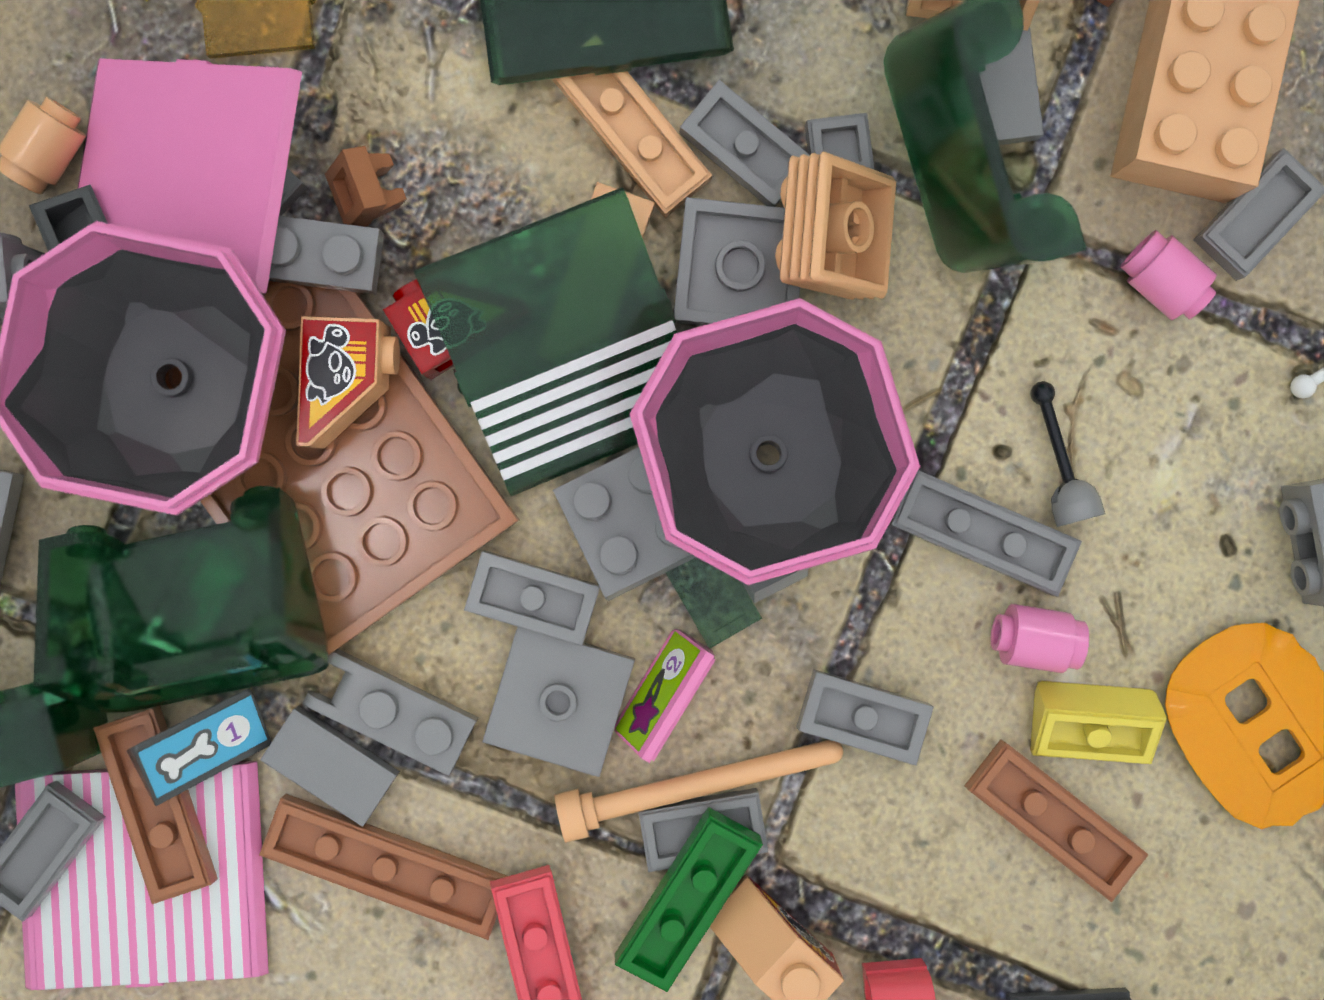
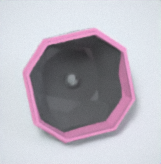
M96 221L13 274L0 335V426L41 488L179 515L259 462L286 330L232 249ZM178 367L182 374L181 383L176 388L170 389L165 382L166 374L171 368Z
M801 298L674 334L630 412L666 541L746 585H752L876 549L920 468L882 342ZM769 444L777 448L780 457L779 461L773 465L761 463L757 458L759 447Z

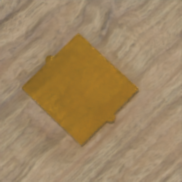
M197 0L195 7L203 17L206 55L213 59L315 49L311 5L315 4L316 0Z

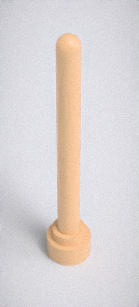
M825 740L593 797L592 792L580 794L579 788L555 794L556 810L564 842L567 843L589 837L590 830L600 828V821L835 764L843 757V747L838 742Z

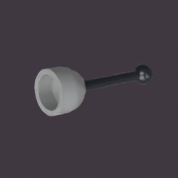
M1046 381L1037 382L1031 388L1030 395L1032 400L1041 407L1063 481L1051 498L1052 513L1056 526L1060 527L1106 514L1096 488L1088 482L1075 479L1052 404L1055 397L1053 385Z

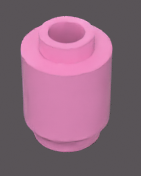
M1154 230L1144 238L1120 266L1129 275L1127 282L1170 320H1174L1182 314L1188 319L1193 318L1216 295V291L1211 285L1217 274L1173 235L1165 238L1157 230Z
M1010 604L1004 615L997 614L991 630V647L993 650L999 651L1000 660L1003 664L1064 673L1068 668L1078 670L1083 666L1089 648V629L1086 622L1075 620L1074 616L1068 612Z

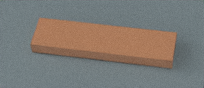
M285 794L280 798L259 856L489 940L498 916L490 881L507 877L505 874L366 823L362 827L343 814L289 794Z

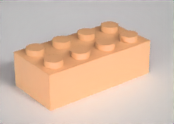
M1149 0L1110 177L1222 203H1228L1257 188L1300 0Z

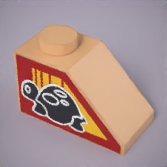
M301 316L296 446L325 449L389 390V374L397 375L400 365L399 339L396 336H391V327L379 319Z
M745 875L734 888L710 928L754 984L771 1000H827L844 981L834 955L756 882Z

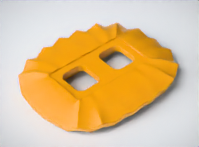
M1267 623L1231 626L1203 641L1178 663L1170 676L1165 697L1166 714L1178 745L1210 793L1235 819L1246 822L1261 830L1271 826H1293L1304 815L1318 811L1324 804V672L1320 669L1315 657L1299 645L1293 634L1277 629ZM1254 679L1266 696L1267 705L1247 721L1239 723L1225 703L1226 695L1247 680ZM1287 729L1300 747V756L1280 771L1272 773L1260 756L1259 747L1263 742L1281 730Z

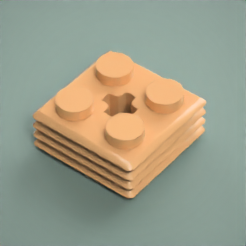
M825 151L821 152L820 155L816 153H811L810 156L802 154L800 158L792 155L788 163V175L781 185V201L785 208L783 237L778 243L775 253L781 282L850 300L855 298L862 300L864 298L874 299L875 297L883 299L888 290L896 180L890 175Z

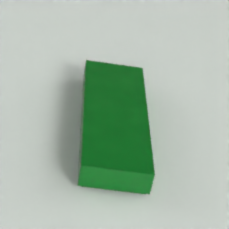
M708 807L615 952V965L668 992L762 847L761 836Z

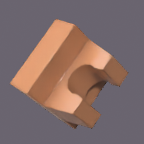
M366 146L343 149L326 171L325 177L343 224L369 226L374 219L398 209L407 200L403 188L383 189L377 178L386 175L394 164L390 154L368 153Z

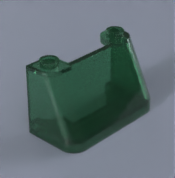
M962 0L895 36L888 45L883 60L885 78L935 249L945 265L961 273L1051 261L1087 250L1078 216L1073 206L1063 197L1042 193L1022 198L1020 193H1012L979 73L986 70L985 65L997 62L1009 55L1020 41L1024 25L1019 0Z
M257 486L244 491L243 496L231 502V521L129 544H125L117 538L108 535L105 529L94 525L74 526L69 528L66 534L39 539L33 687L93 711L121 713L310 676L326 670L329 666L328 641L294 500L280 487Z

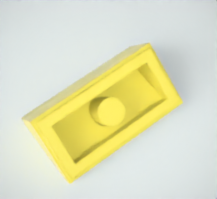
M1039 681L1034 694L1030 750L1032 755L1152 764L1167 716L1157 694L1150 689Z

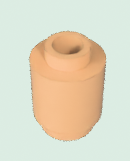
M47 96L41 105L28 99L0 143V172L19 185L42 195L48 184L56 185L85 140L86 135L76 128L81 118Z

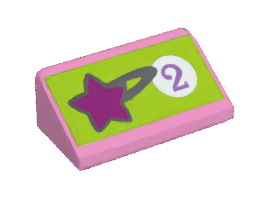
M674 629L669 634L614 727L616 734L639 757L648 763L656 759L715 662V655L712 649L678 629Z

